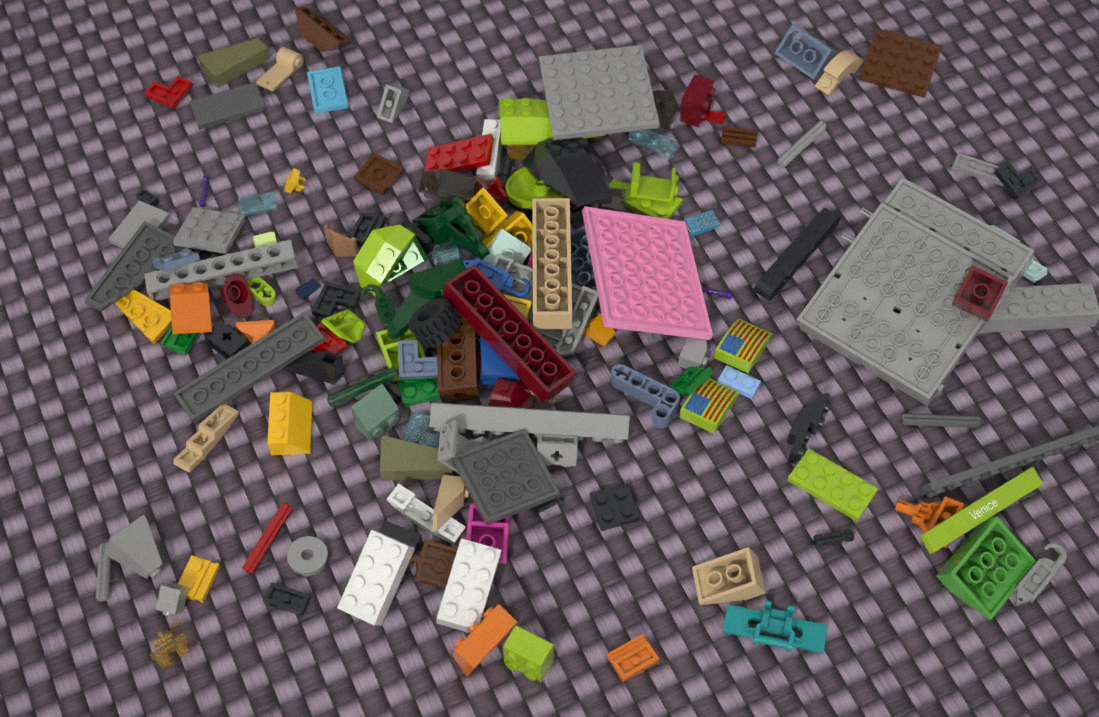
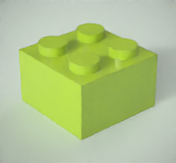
M515 625L503 645L504 663L509 669L513 671L519 670L524 673L528 679L542 682L554 662V644Z

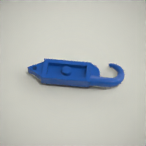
M479 258L463 261L467 269L475 264L500 292L517 298H524L530 293L531 284L526 278L522 279L526 284V288L524 291L519 292L512 288L513 277L509 273Z

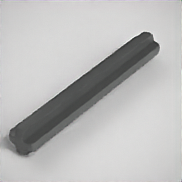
M904 413L901 418L903 425L979 428L981 424L979 416Z

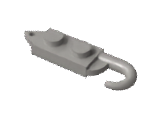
M1050 543L1044 547L1045 550L1055 548L1059 551L1060 555L1055 562L1047 558H1041L1037 561L1014 590L1016 591V606L1028 602L1033 603L1067 560V552L1062 545Z

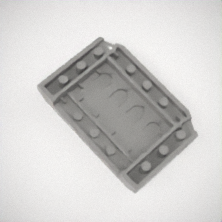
M497 253L492 265L509 273L513 277L512 288L519 292L525 290L526 284L522 279L526 278L531 284V290L526 297L521 299L533 302V268L517 263L514 259ZM571 283L572 329H536L560 355L575 354L599 300L596 290ZM532 306V309H531V312H530V316H529V319H528V321H529L532 325H533V306Z

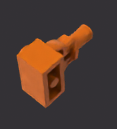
M946 496L942 503L934 502L927 504L921 501L917 505L899 499L895 510L912 516V523L919 525L920 529L926 532L963 509L964 503Z

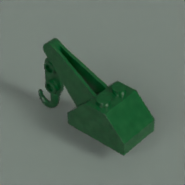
M454 197L453 201H440L412 220L413 223L419 226L422 232L431 236L433 240L432 245L444 246L451 241L480 259L490 254L488 247L481 241V233L472 224L473 219L467 213L465 203L459 197Z
M461 259L409 274L410 294L397 313L391 299L376 285L364 287L361 290L360 296L363 299L367 291L375 292V308L383 325L387 326L388 337L390 339H398L409 330L408 323L413 314L427 302L437 298H445L443 296L445 283L465 271L466 268Z

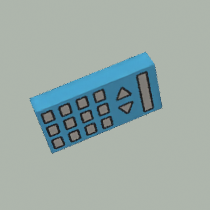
M713 210L682 220L686 222L689 238L720 227V222Z

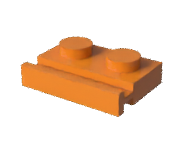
M643 634L606 655V658L611 662L612 667L622 682L659 662V657L649 642L646 641Z

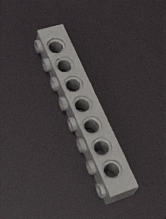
M287 240L208 258L167 271H152L144 275L150 299L159 301L170 298L169 285L176 283H207L208 289L223 286L225 279L232 274H239L248 280L298 268L292 241Z

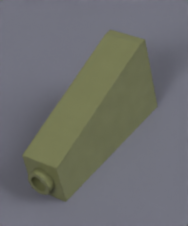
M258 38L197 56L201 70L218 88L270 60L268 46Z
M381 436L380 475L382 481L442 479L443 475L453 476L454 470L437 461L438 448Z

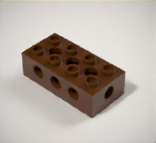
M468 322L461 323L458 330L449 339L437 345L438 393L442 403L480 399L478 333Z

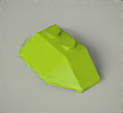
M401 224L372 230L353 261L360 287L376 285L382 289L416 234ZM368 291L369 293H371L372 295H374V296L376 297V294H375L374 291Z

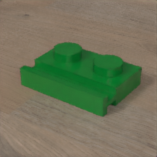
M171 326L163 338L161 346L187 355L200 333L173 334Z
M689 367L669 387L676 390L681 396L687 393L691 395L713 374L711 367L706 369L704 367Z
M436 378L402 379L397 381L404 408L440 399Z

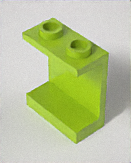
M633 162L629 197L672 203L673 197L677 196L679 176L676 175V168H672L670 179L640 175L641 163Z

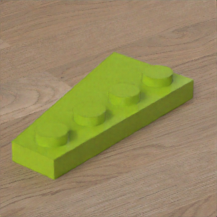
M613 179L609 184L612 200L640 215L671 219L683 204V199L675 196L672 203L629 197V183Z

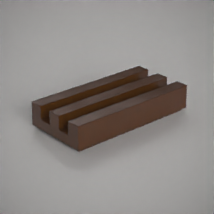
M723 126L721 144L755 148L758 130Z

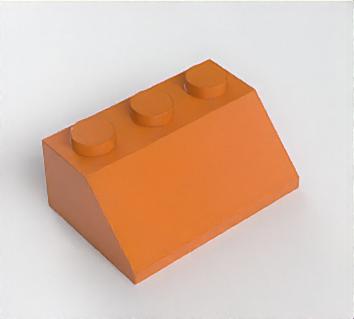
M499 604L495 609L490 607L482 615L485 619L480 624L476 621L468 630L470 635L466 639L461 637L453 645L455 650L452 655L466 676L483 661L517 623Z

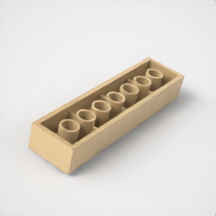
M570 198L533 199V327L535 329H572Z

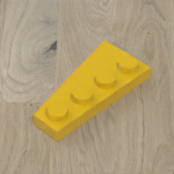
M136 290L131 291L114 303L154 345L172 326L171 310Z

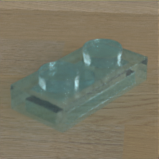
M274 192L238 199L240 213L244 216L277 210Z

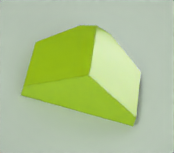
M349 309L322 319V323L338 337L351 343H356L361 339L365 323Z

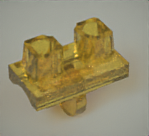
M159 631L157 632L159 639L154 641L153 645L155 648L161 644L163 646L149 655L153 662L156 661L164 669L173 663L167 654L168 652L175 649L180 658L190 652L186 643L187 638L182 633L170 642H167L174 637L173 633L170 631L163 635Z

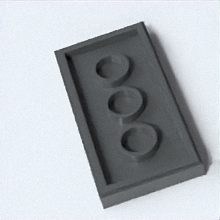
M256 82L189 101L199 129L266 110Z

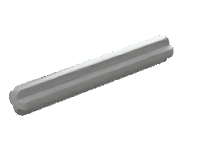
M818 121L778 158V165L785 167L826 129V123Z

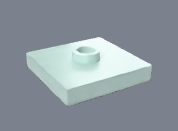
M500 229L488 248L490 254L482 260L492 265L498 253L514 259L517 263L523 264L532 248L505 230Z

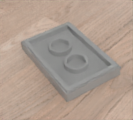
M139 200L109 237V243L124 248L144 221L161 229L170 218V214Z

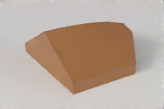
M328 225L324 226L326 241L335 257L357 256L359 252L357 241L354 237L350 239L329 229Z

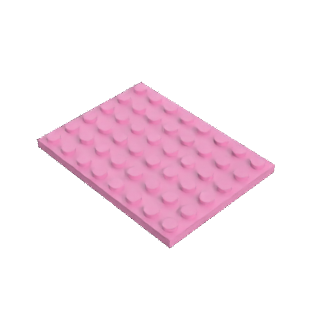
M584 206L582 215L604 327L710 340L713 333L686 222Z

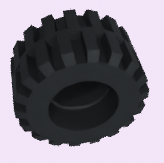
M437 298L421 306L410 318L408 326L421 345L429 348L449 339L458 330L461 324V317L448 299Z

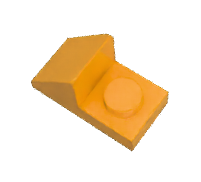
M600 313L596 318L591 316L584 335L605 347L616 335V332L613 328L604 327L602 314Z

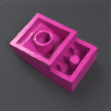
M470 504L466 540L500 549L501 555L498 564H506L511 516L485 525L475 504Z

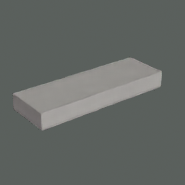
M961 153L957 154L952 166L953 170L1003 186L993 173L1000 166Z

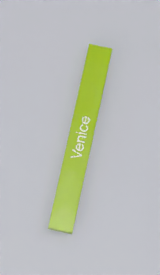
M1030 467L922 533L920 537L929 553H934L1043 485L1034 467Z

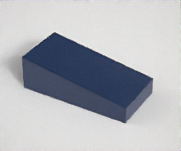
M311 279L295 291L300 298L305 300L318 290L321 284L315 279Z

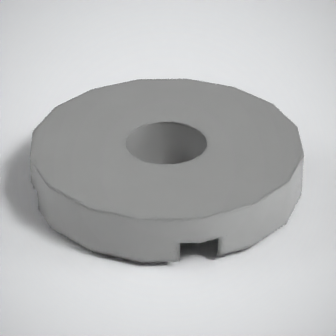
M312 536L297 539L291 544L287 552L289 567L293 572L302 574V576L316 575L324 569L329 558L327 547L323 541ZM305 553L313 554L310 560L302 558Z

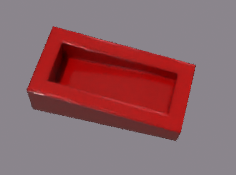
M707 110V121L723 125L726 118L725 113Z

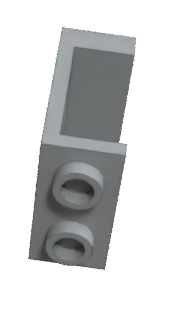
M454 420L441 425L437 461L458 473L452 458L456 454L486 444L487 439L479 437L471 441L457 433L458 421Z

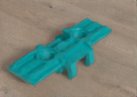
M765 600L763 612L728 604L722 632L752 638L755 645L758 643L787 649L788 652H791L792 647L823 654L828 625L793 618L795 606L788 605L786 611L772 609L771 601ZM756 620L759 624L756 625V628H750L748 622ZM792 629L800 630L802 636L800 638L795 637V632ZM760 633H766V634H771V635H773V636L785 637V638H787V640L779 639V638H774V637H770V636H765V635H760Z

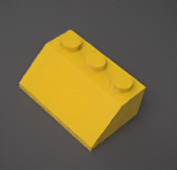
M516 211L482 240L489 248L499 230L503 229L531 247L532 249L529 253L531 254L533 252V225L524 213Z
M292 392L270 393L267 444L271 455L311 454L313 408L311 400Z

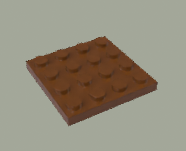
M877 28L858 80L925 98L942 45Z

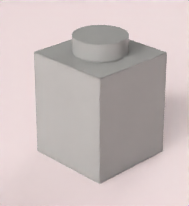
M172 582L162 584L156 610L163 611L162 614L166 616H175L183 612L188 587Z

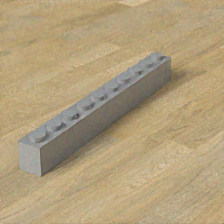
M432 402L430 427H434V431H440L441 425L457 420V432L465 433L466 429L474 430L473 433L485 434L486 430L493 431L494 435H505V432L515 433L525 429L527 433H532L533 437L537 438L538 433L576 435L578 440H584V437H592V441L603 442L604 438L612 439L611 442L623 443V439L628 440L630 416L626 414Z

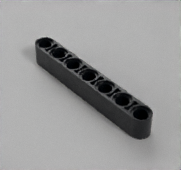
M823 208L758 280L754 287V292L771 301L839 224L841 217L827 208Z

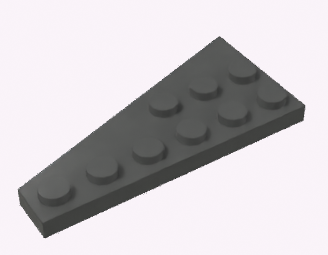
M144 221L86 297L85 304L101 312L145 283L144 274L159 271V269L154 268L152 258H161L181 252V249L187 247L174 246L173 239L175 236Z

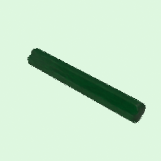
M396 367L387 369L328 396L327 401L331 407H334L376 388L380 384L398 378L399 371Z

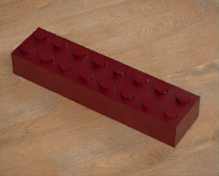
M475 264L445 283L443 296L448 299L459 314L543 404L573 383L577 372Z

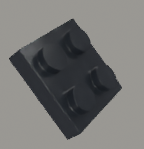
M628 483L589 493V498L601 531L640 521V516Z

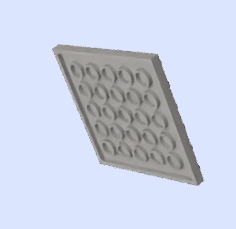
M642 45L539 56L553 140L659 128V119Z

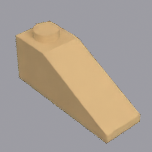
M442 476L433 512V530L437 531L464 506L465 498H469L470 494L460 476Z

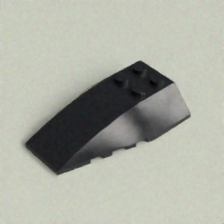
M548 138L545 141L538 142L523 160V165L537 181L542 180L543 185L546 187H553L554 192L563 194V198H570V202L577 207L612 200V194L602 163L589 148L576 138L560 140Z

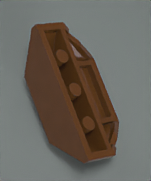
M309 7L295 8L300 34L308 42L314 44L319 51L326 52L350 45V38L321 15L313 12Z

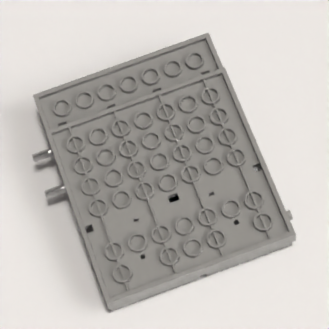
M901 178L885 202H881L874 213L861 208L859 213L869 218L868 222L856 238L843 233L841 238L851 243V245L796 320L797 325L803 332L856 364L864 365L865 369L928 406L936 393L943 391L945 388L943 383L978 333L987 324L986 321L952 305L971 266L973 265L1008 282L992 313L993 315L1008 292H1012L1031 265L1035 250L912 182ZM894 309L900 310V314L894 312ZM957 344L961 346L960 349L955 348Z

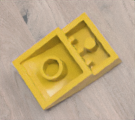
M484 187L466 204L467 213L473 219L472 224L474 228L481 233L482 240L500 226L508 216Z

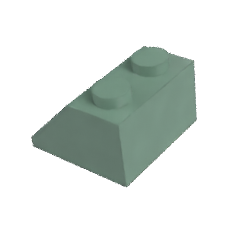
M380 384L351 406L355 427L370 442L374 438L380 437L387 428L394 426L400 419L399 408L383 384Z

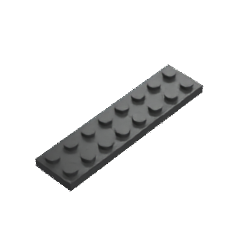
M304 311L178 389L173 394L194 424L215 411L219 406L231 401L325 342V338Z

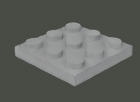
M193 207L173 239L174 246L227 254L245 222V216Z

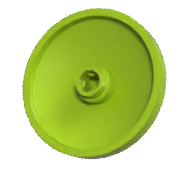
M525 167L514 172L507 180L505 186L509 201L515 206L524 209H533V199L563 198V194L554 192L553 187H546L543 185L542 180L537 181Z

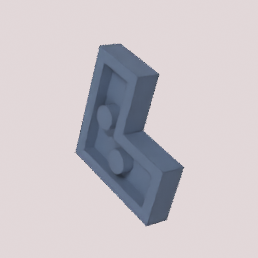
M417 340L398 341L400 380L438 378L437 357L418 358Z

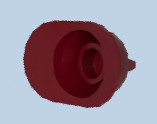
M239 274L228 276L221 288L222 300L227 303L233 315L239 318H246L251 315L254 309V302L248 282Z

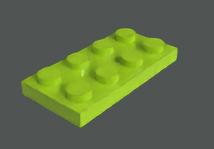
M809 448L787 480L857 522L878 492L877 487Z

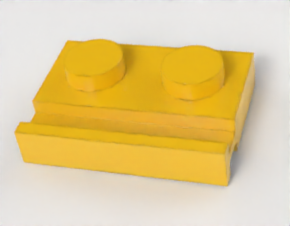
M191 555L178 582L179 585L188 587L186 598L204 603L220 569L219 563L215 564L209 560Z

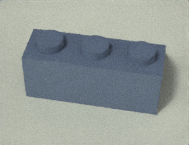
M792 24L774 54L815 80L824 72V68L839 52L800 26Z

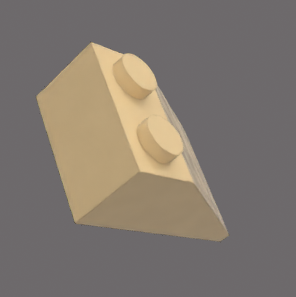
M749 547L692 567L700 605L748 600L766 594L758 556Z

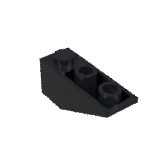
M328 351L308 353L283 367V370L335 385L343 375V356Z

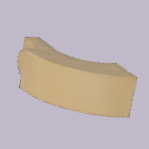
M848 50L840 52L824 68V74L816 83L815 88L830 97L841 80L849 73L854 75L864 60Z

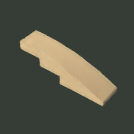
M226 404L219 406L199 424V431L186 441V448L174 458V465L190 473L216 446L238 416L239 411Z

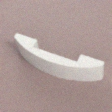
M400 484L395 487L387 498V501L409 520L429 533L455 544L466 526L451 517L437 531L433 530L434 509L415 498L413 492Z

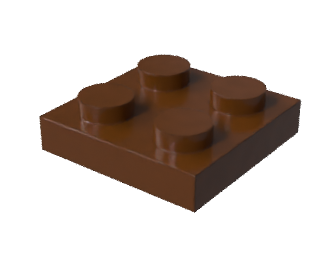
M374 153L355 174L354 179L356 182L384 196L404 173V168Z

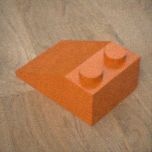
M196 282L193 284L176 283L169 285L173 334L212 332L208 284Z

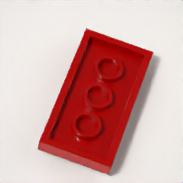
M487 134L430 147L423 175L426 179L490 165L494 143L493 135Z

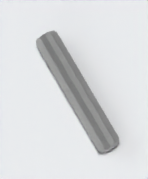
M102 543L99 547L96 599L99 602L107 601L109 595L111 558L104 553L108 543Z

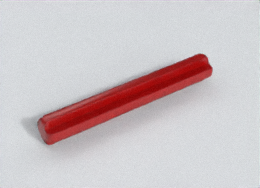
M282 503L244 563L242 569L245 572L252 574L290 514L292 507L289 504Z

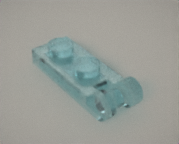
M648 129L632 131L628 136L629 142L663 155L667 160H671L674 152L680 147L677 141Z

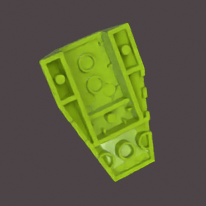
M529 98L499 99L498 117L501 121V145H537L538 142L553 138L546 100ZM603 134V135H594V136H586V137H583V138H590V137H597V136H605L606 134Z

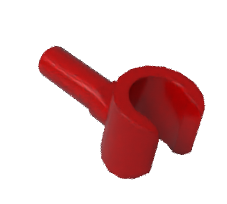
M495 176L496 181L494 183L489 180V184L497 189L504 199H507L508 195L502 188L503 182L497 176Z

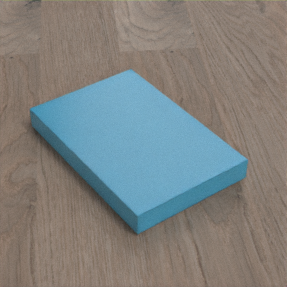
M341 67L307 72L315 114L349 108Z

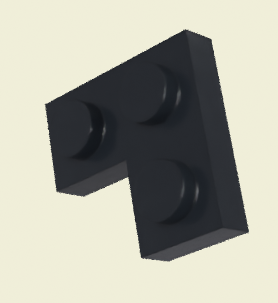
M1009 161L993 172L1015 200L1019 199L1042 180L1032 165L1019 174Z
M325 282L312 309V314L327 318L333 315L337 305L355 309L361 291Z

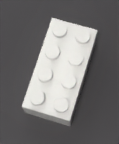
M371 530L337 608L372 625L382 626L415 548L383 533Z
M461 538L437 615V624L468 632L476 621L479 624L481 623L500 559V549Z

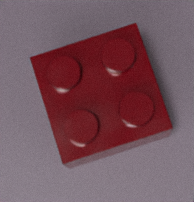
M694 74L682 96L680 122L700 127L702 121H706L707 110H711L714 104L712 99L715 94V88H713L714 80Z
M972 265L952 305L988 322L1008 282Z

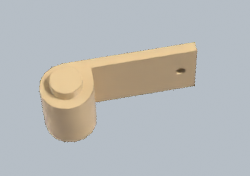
M281 47L276 56L277 63L259 78L256 84L270 91H275L298 68L302 67L304 62L303 56L291 49Z

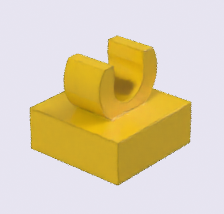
M293 168L287 176L285 192L291 194L294 189L298 192L304 189V186L300 184H304L306 179L301 176L299 177L300 170Z

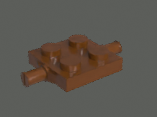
M424 540L419 555L412 554L410 559L411 562L416 563L417 570L414 581L446 589L458 549Z

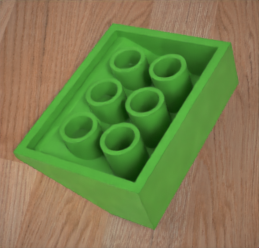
M992 517L977 525L936 577L951 593L986 619L992 620L1037 561L998 517Z

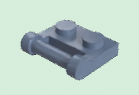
M184 248L181 249V252L161 258H152V263L155 269L167 271L199 261L200 258L198 253Z

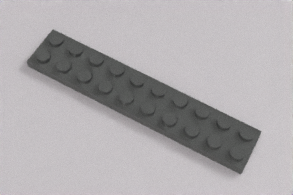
M1099 426L930 482L919 488L917 492L920 497L926 495L929 499L942 492H949L957 489V487L973 484L980 479L985 480L998 473L1002 474L1013 468H1020L1031 462L1041 461L1051 455L1055 456L1066 450H1073L1087 443L1091 444L1099 440Z

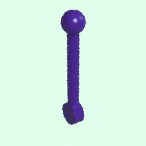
M207 175L203 176L202 197L199 201L201 207L206 205Z
M702 288L703 292L726 296L728 299L733 297L732 292L725 293Z

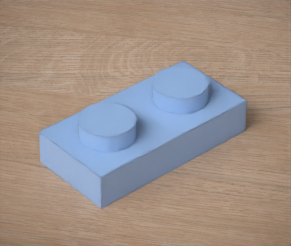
M727 365L718 378L719 383L739 391L741 395L753 399L761 384L760 380Z

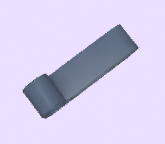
M617 364L612 368V386L654 407L652 415L653 425L659 429L666 428L679 409V393L625 365Z

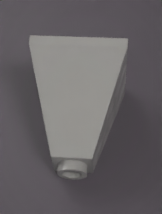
M144 515L110 537L104 551L105 555L146 579L149 577L153 579L162 572L161 566L163 563Z

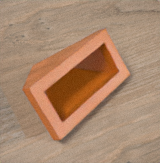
M274 320L236 322L238 334L245 335L250 345L276 329Z

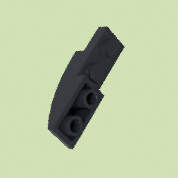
M825 393L816 398L797 417L787 439V444L793 445L788 462L796 465L797 459L803 457L806 448L803 447L804 441L808 442L811 434L816 435L817 429H822L825 418L822 416L824 413H828L831 402H828L830 394Z

